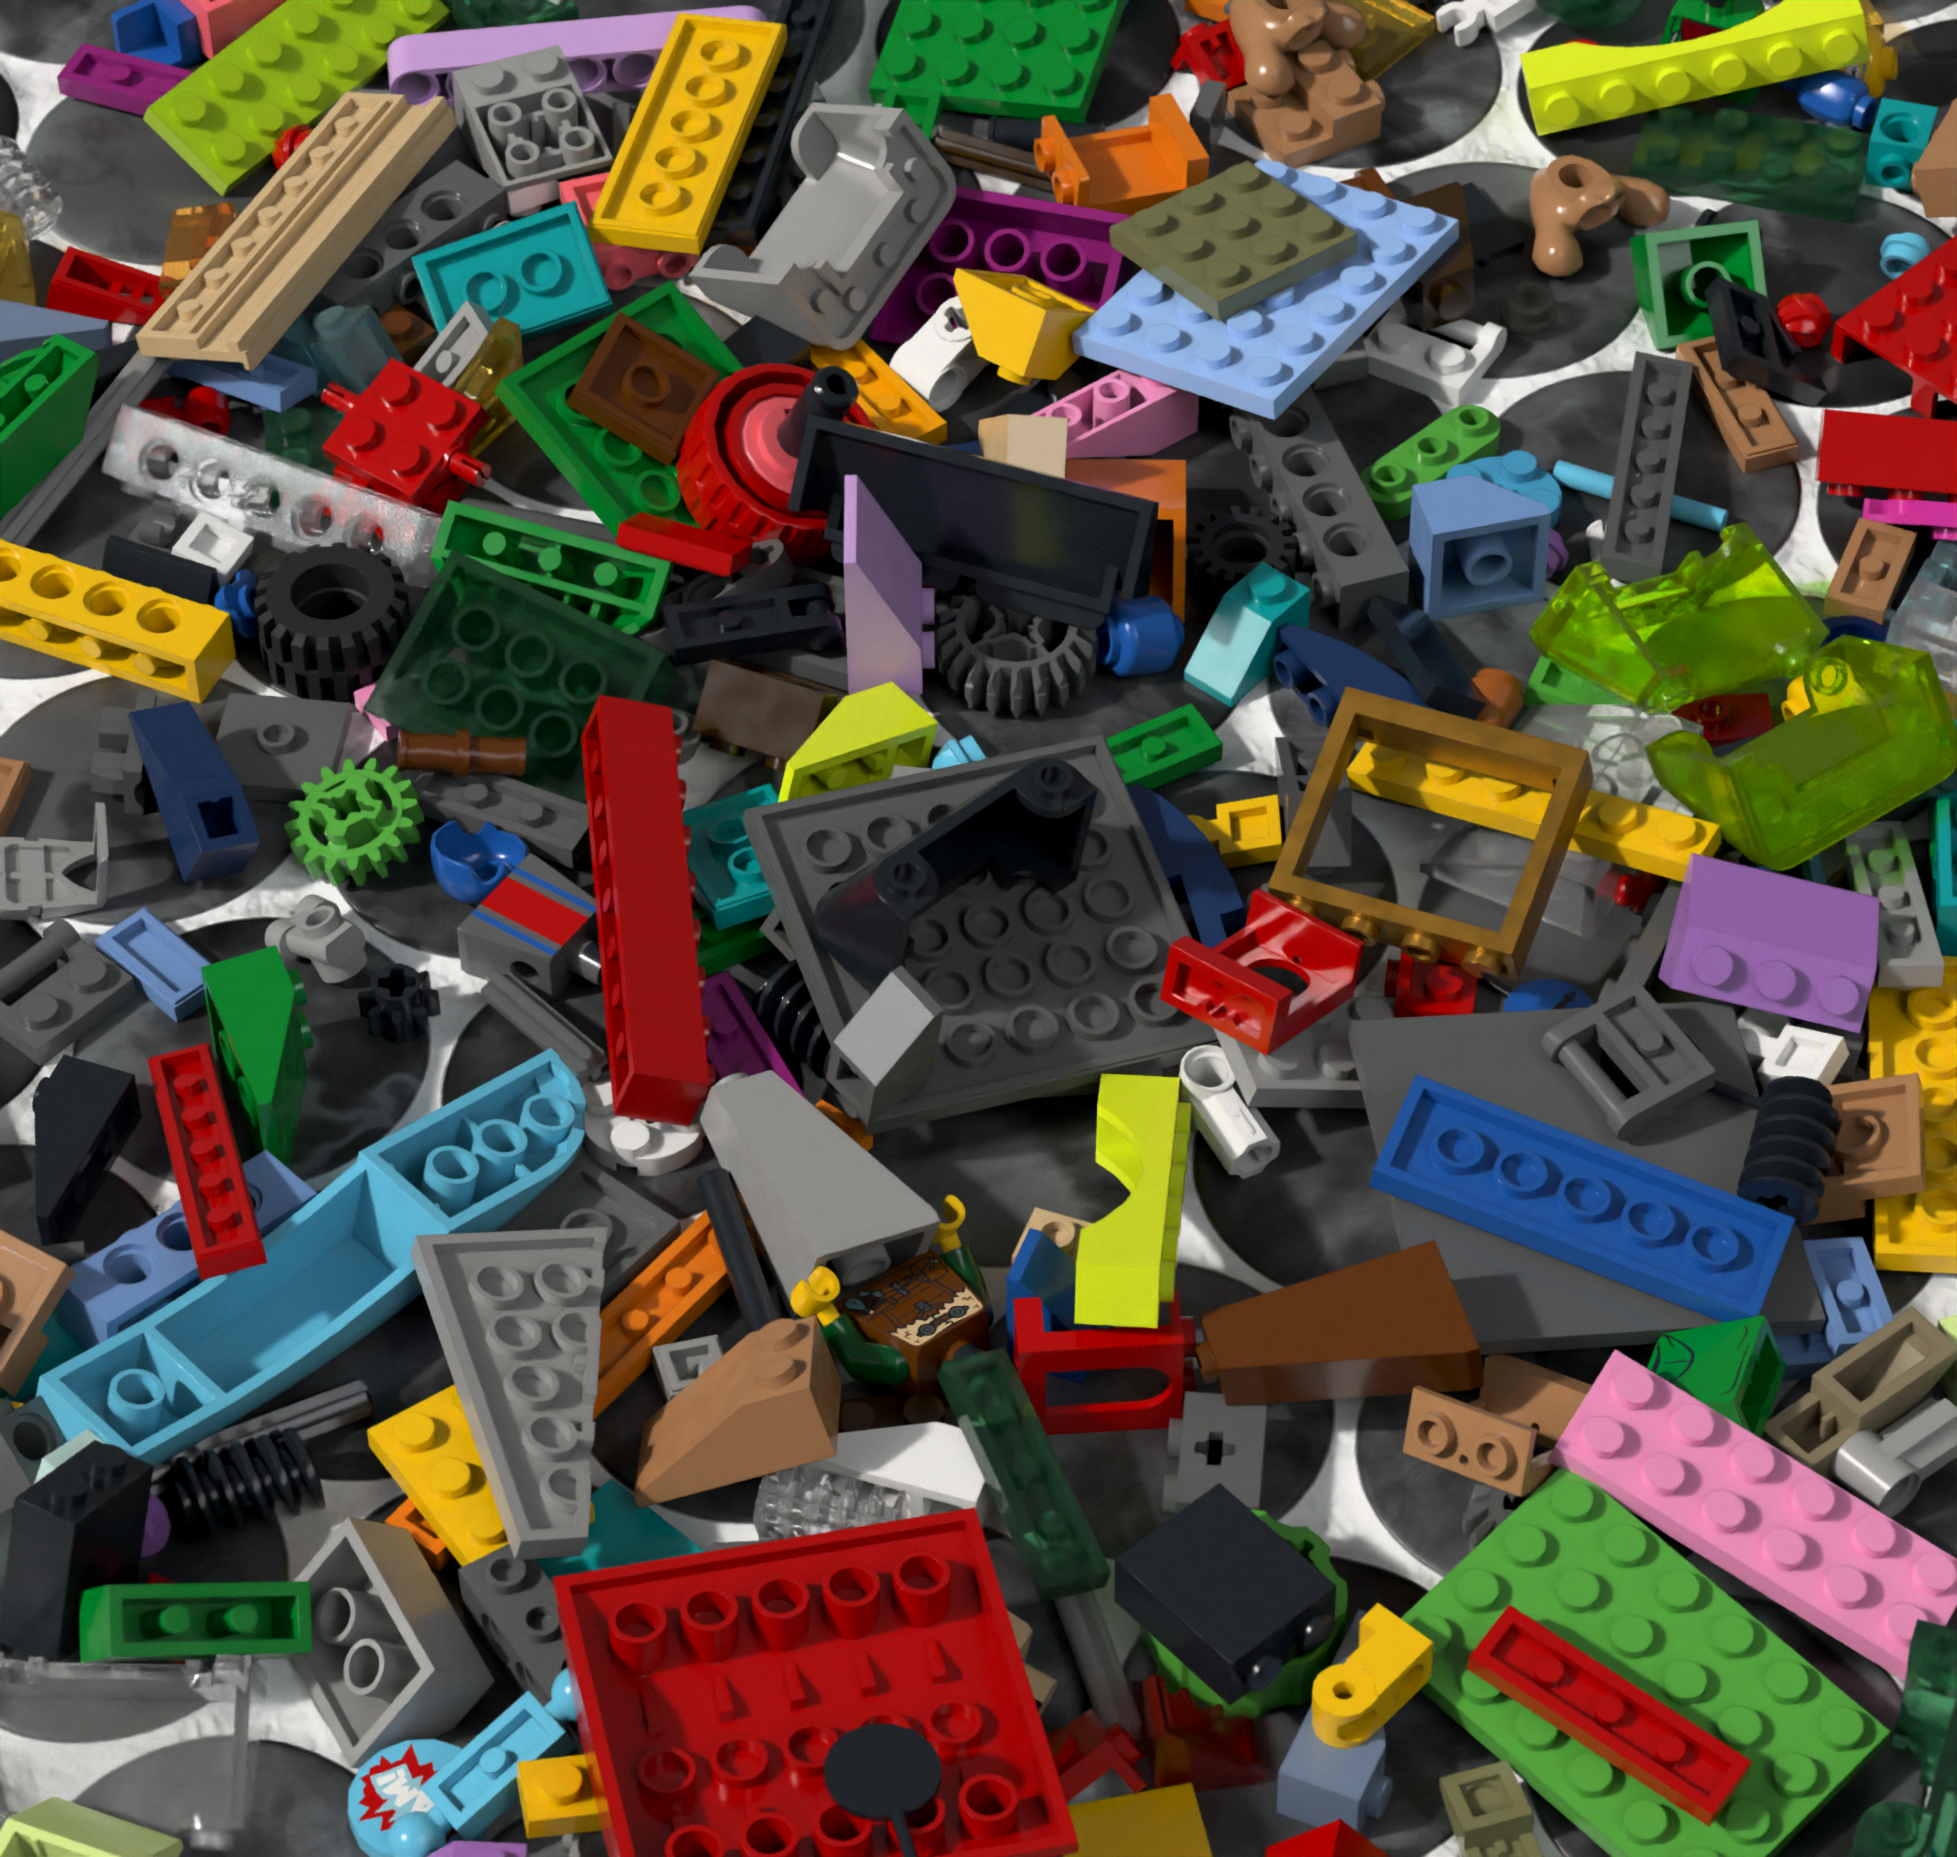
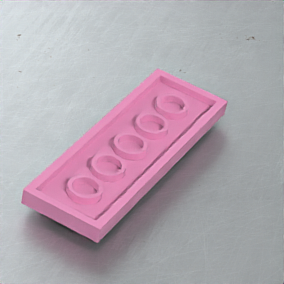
M1616 1349L1547 1458V1461L1555 1466L1563 1467L1597 1484L1631 1513L1910 1685L1921 1671L1957 1606L1956 1558Z

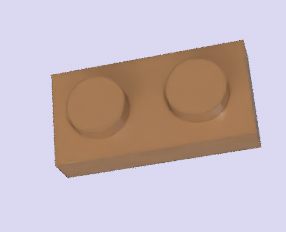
M1859 517L1825 595L1823 614L1882 629L1915 551L1918 532Z

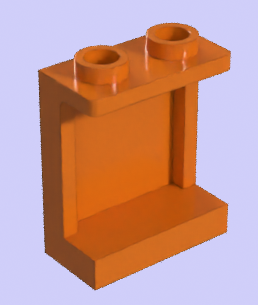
M1171 93L1150 97L1148 125L1067 138L1055 115L1043 116L1041 138L1035 139L1034 155L1037 167L1041 173L1046 172L1052 181L1057 203L1133 216L1140 210L1150 208L1179 194L1188 187L1208 180L1209 156Z

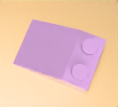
M845 475L844 589L848 693L851 695L893 682L906 694H923V669H935L934 632H923V625H935L934 588H922L921 561L858 475Z

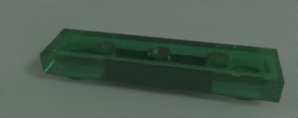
M1001 1348L943 1361L937 1376L939 1383L1041 1602L1106 1587L1111 1570L1021 1380L1018 1378V1374L1006 1349Z

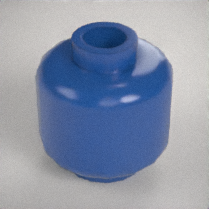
M1149 595L1148 597L1134 600L1119 598L1118 612L1108 614L1105 623L1101 627L1096 628V635L1099 636L1100 640L1099 652H1095L1096 661L1099 664H1103L1112 675L1123 678L1162 673L1172 666L1177 657L1178 650L1183 645V623L1180 617L1173 613L1171 607L1161 597Z

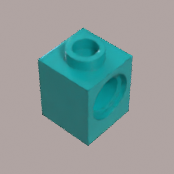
M1887 98L1881 99L1869 142L1864 184L1914 192L1911 180L1912 169L1931 141L1935 131L1938 107Z

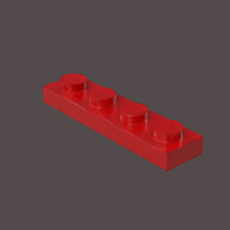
M1510 1604L1469 1656L1467 1670L1708 1827L1712 1825L1749 1774L1752 1764L1751 1760Z

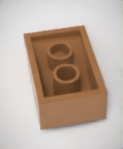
M816 1315L795 1321L788 1318L778 1319L766 1324L758 1331L750 1332L643 1423L634 1499L638 1508L836 1456L842 1382Z

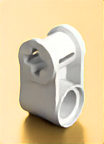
M956 296L940 305L927 323L897 350L889 367L935 412H942L957 401L962 391L991 362L978 356L959 296ZM950 317H953L958 327L955 330L950 323Z

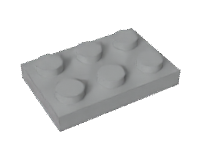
M1352 997L1267 1056L1215 1028L1213 1029L1248 1107L1366 1108L1347 1035L1351 1020L1395 1017L1386 998Z

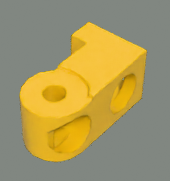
M1377 1603L1359 1621V1647L1347 1658L1344 1664L1329 1666L1320 1672L1314 1680L1312 1690V1726L1317 1737L1331 1747L1342 1749L1358 1747L1366 1742L1432 1677L1433 1641Z

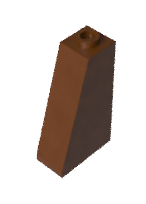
M1435 1240L1199 1314L1204 1342L1193 1345L1197 1363L1205 1384L1218 1382L1226 1406L1412 1394L1413 1388L1416 1386H1421L1435 1392L1472 1390L1484 1386L1479 1345Z

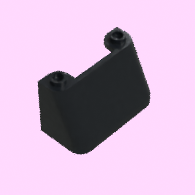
M1044 758L1029 763L970 797L826 892L818 900L813 920L815 938L872 995L891 971L901 965L906 969L905 960L912 956L915 940L909 935L911 921L984 871L988 870L1007 891L1015 887L1019 879H1036L1045 882L1044 888L1054 896L1057 892L1075 882L1098 789L1066 761Z

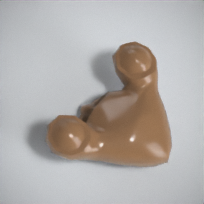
M1232 0L1229 11L1230 26L1234 38L1244 55L1246 83L1258 93L1266 96L1284 94L1295 84L1290 62L1283 54L1301 50L1315 38L1319 40L1325 39L1328 44L1336 48H1353L1364 41L1367 30V21L1357 8L1344 2L1332 0Z
M1574 155L1561 156L1550 162L1548 167L1538 169L1530 179L1529 208L1536 232L1532 259L1538 269L1553 277L1570 276L1583 265L1582 250L1573 234L1593 230L1609 221L1616 213H1619L1625 220L1635 225L1653 227L1667 220L1672 207L1671 199L1663 187L1649 180L1609 174L1592 160Z

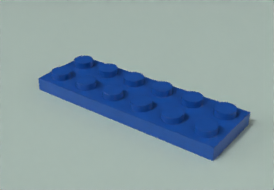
M1418 1074L1414 1077L1375 1164L1369 1182V1187L1721 1322L1759 1316L1796 1219Z

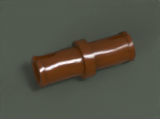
M456 729L455 735L399 731L397 767L399 771L453 772L454 779H467L468 773L524 777L526 762L525 737L470 736L469 729Z

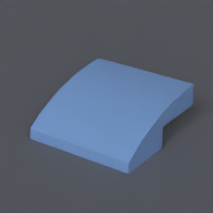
M1862 1236L1803 1241L1826 1320L1821 1333L1774 1336L1787 1366L1781 1382L1812 1377L1814 1373L1894 1319Z

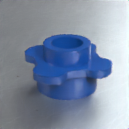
M247 569L238 571L234 583L226 584L217 591L214 605L215 608L230 613L233 633H239L243 638L251 639L258 634L254 599L257 598L256 588L258 583L255 575Z

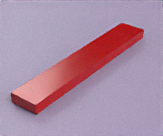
M204 1043L150 1057V1059H147L200 1279L205 1280L268 1263L211 1044Z

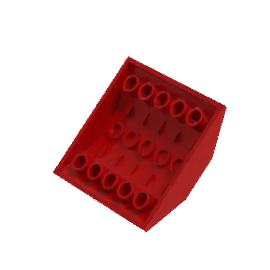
M975 1507L553 1577V1589L581 1744L608 1857H903L891 1821L873 1822L852 1816L834 1803L824 1783V1761L831 1746L848 1731L867 1724L888 1723L913 1729L931 1742L941 1761L942 1782L934 1800L919 1813L906 1817L918 1857H1055L1079 1852V1841Z

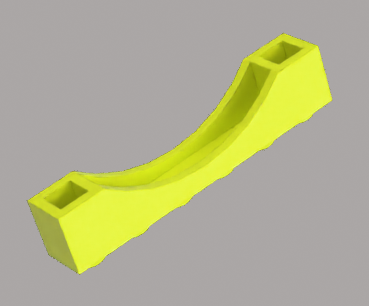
M1784 0L1754 19L1727 30L1693 40L1664 45L1613 47L1571 42L1520 54L1528 102L1538 136L1871 61L1864 13L1859 0Z
M1101 1073L1097 1102L1096 1163L1114 1174L1131 1192V1195L1122 1205L1106 1217L1080 1231L1076 1261L1074 1324L1158 1328L1160 1302L1173 1303L1175 1269H1177L1178 1244L1181 1232L1182 1204L1184 1203L1185 1173L1187 1172L1192 1103L1179 1102V1077Z

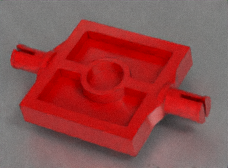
M394 358L389 360L371 385L359 395L342 387L337 382H330L327 385L330 391L326 388L323 390L321 396L322 403L345 415L344 419L321 447L328 460L410 505L419 508L433 489L453 474L472 483L477 488L485 485L483 478L487 481L489 480L492 470L491 466L467 454L471 440L489 419L483 406Z

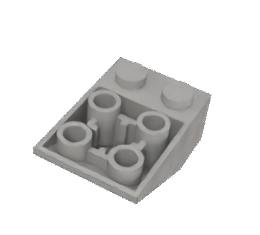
M560 45L452 71L455 120L472 157L492 177L498 186L505 189V193L613 165L612 155Z

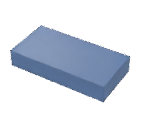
M145 907L94 940L96 950L134 978L135 988L176 1023L206 1004L200 967L212 963Z

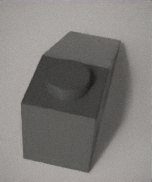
M1326 736L1275 737L1278 791L1282 806L1285 841ZM1346 770L1305 874L1324 875L1334 872L1336 867L1351 866L1352 793Z

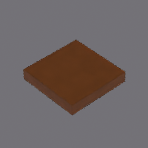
M619 311L565 404L669 467L685 440L683 437L692 417L702 402L712 392L722 373Z

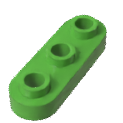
M1465 405L1454 408L1365 468L1359 477L1382 520H1397L1411 513L1412 485L1446 479L1448 470L1457 464H1466L1480 458L1494 456L1499 448L1500 422L1494 413L1483 407Z

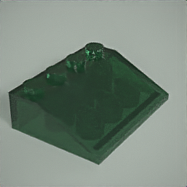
M452 549L363 709L365 712L403 731L411 733L455 735L456 729H469L470 736L525 737L526 762L524 777L502 776L587 805L581 736L599 695L661 705L678 674L667 653Z

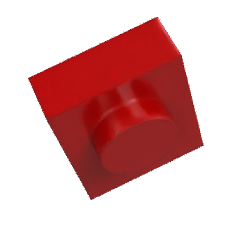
M1090 1708L1064 1729H1057L1046 1735L1066 1803L1111 1768L1116 1771L1135 1794L1147 1786L1135 1764L1144 1755L1130 1734L1119 1722L1107 1728Z

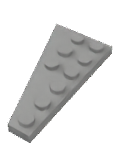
M607 1227L416 1235L410 1253L515 1560L582 1556L588 1539L592 1483L590 1459L595 1435L593 1411L598 1386L602 1323L599 1315L600 1299L604 1288L605 1269H602L603 1252L607 1241Z

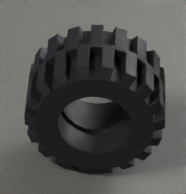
M333 542L332 546L320 547L319 543L307 546V551L299 554L293 551L283 556L284 563L273 564L266 571L267 579L259 580L256 588L257 598L254 599L262 661L265 669H269L270 677L277 685L286 684L288 692L296 696L308 693L311 700H324L325 697H335L336 702L349 701V696L354 695L355 691L408 665V655L412 654L414 644L407 583H404V575L398 566H391V559L383 553L372 555L370 547L360 544L350 548L346 547V542Z

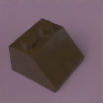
M712 659L691 731L710 736L709 748L723 753L744 757L748 748L767 754L765 765L785 772L787 762L849 693L755 663Z

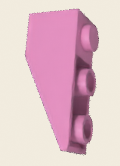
M1119 369L1031 415L1068 418L1066 458L1149 456L1198 431L1199 395Z

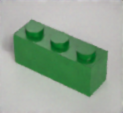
M310 1581L119 1584L80 1591V1663L282 1659L312 1653Z

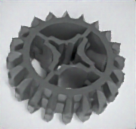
M972 583L969 585L966 596H952L951 605L948 610L941 611L937 636L934 637L937 669L941 675V681L948 682L952 697L965 696L970 709L985 704L992 717L1001 710L1012 711L1016 720L1022 711L1033 710L1042 717L1047 705L1050 704L1064 709L1069 696H1082L1083 687L1086 685V682L1093 680V673L1096 670L1095 652H1099L1100 642L1099 636L1096 635V628L1086 629L985 602L978 597L975 584Z

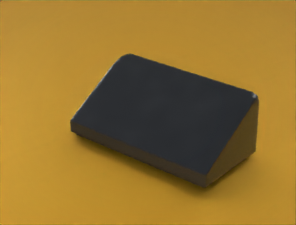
M110 535L106 540L101 571L147 587L158 588L166 593L190 601L215 607V595L220 589L216 568L118 536Z

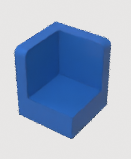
M140 0L111 15L116 52L178 68H185L202 60L196 16L180 0Z

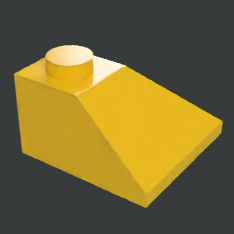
M962 268L956 269L953 278L978 356L999 365L997 374L1000 377L1027 386L1031 384L1033 378L1057 380L1080 357V355L1074 354L1072 334L1098 310L1025 275Z

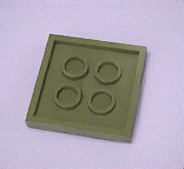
M1249 161L1234 165L1223 173L1198 185L1188 187L1179 194L1150 208L1140 210L1133 216L1110 226L1111 247L1219 322L1358 253L1357 233Z

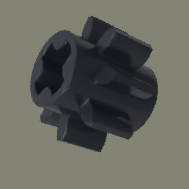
M398 963L386 966L377 973L372 972L369 974L372 991L358 993L361 1017L368 1018L369 1034L372 1037L381 1034L385 1039L397 1044L413 1041L421 1036V1034L428 1035L430 1033L428 1017L441 1014L439 991L431 989L429 972L423 971L418 973L414 968Z

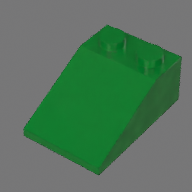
M274 945L200 968L214 1053L255 1152L258 1155L267 1150L289 1169L308 1077L304 1049L313 1047V1038L303 1010L298 1011L299 1006L307 1004V996L297 967L285 968L278 949Z

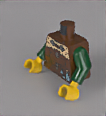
M947 1195L943 1201L942 1211L949 1224L940 1222L931 1242L940 1244L943 1254L938 1255L929 1248L928 1252L911 1258L832 1304V1301L839 1294L840 1284L835 1273L827 1267H816L808 1277L809 1284L801 1279L791 1293V1306L793 1310L805 1318L816 1315V1318L822 1323L820 1328L826 1343L848 1375L853 1379L887 1385L908 1397L919 1393L931 1394L953 1380L969 1392H977L983 1389L992 1379L996 1363L989 1356V1329L993 1324L994 1315L985 1280L969 1243L962 1246L957 1235V1230L965 1219L964 1206L957 1197Z

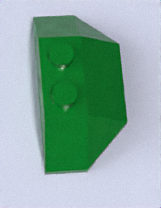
M58 333L44 340L42 347L23 351L0 363V520L13 507L17 506L83 439L100 360L94 351Z
M448 500L430 554L433 564L441 574L452 598L475 637L587 669L656 621L674 566L673 562L452 500Z

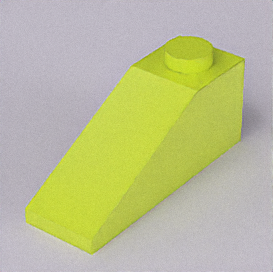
M893 682L845 696L787 762L778 802L887 780L891 777L894 765L927 768L938 722Z

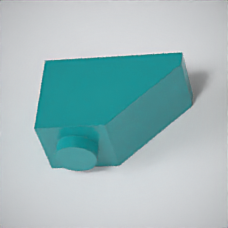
M1261 562L1223 595L1184 670V680L1232 708L1274 671L1272 660L1276 655L1277 627L1290 623L1309 629L1310 589L1268 564Z

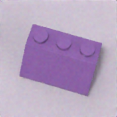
M1691 852L1658 978L1672 989L1860 1033L1877 969L1880 899L1867 894Z

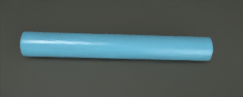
M1558 460L1552 475L1558 485L1610 500L1614 476ZM1673 494L1670 518L1718 533L1723 532L1728 519V510Z

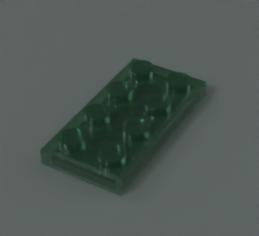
M1687 102L1648 111L1631 162L1629 176L1649 180L1663 187L1668 192L1852 224L1865 181L1871 134L1853 131L1848 128H1835L1800 122L1791 118H1777L1743 112L1733 108L1726 109Z

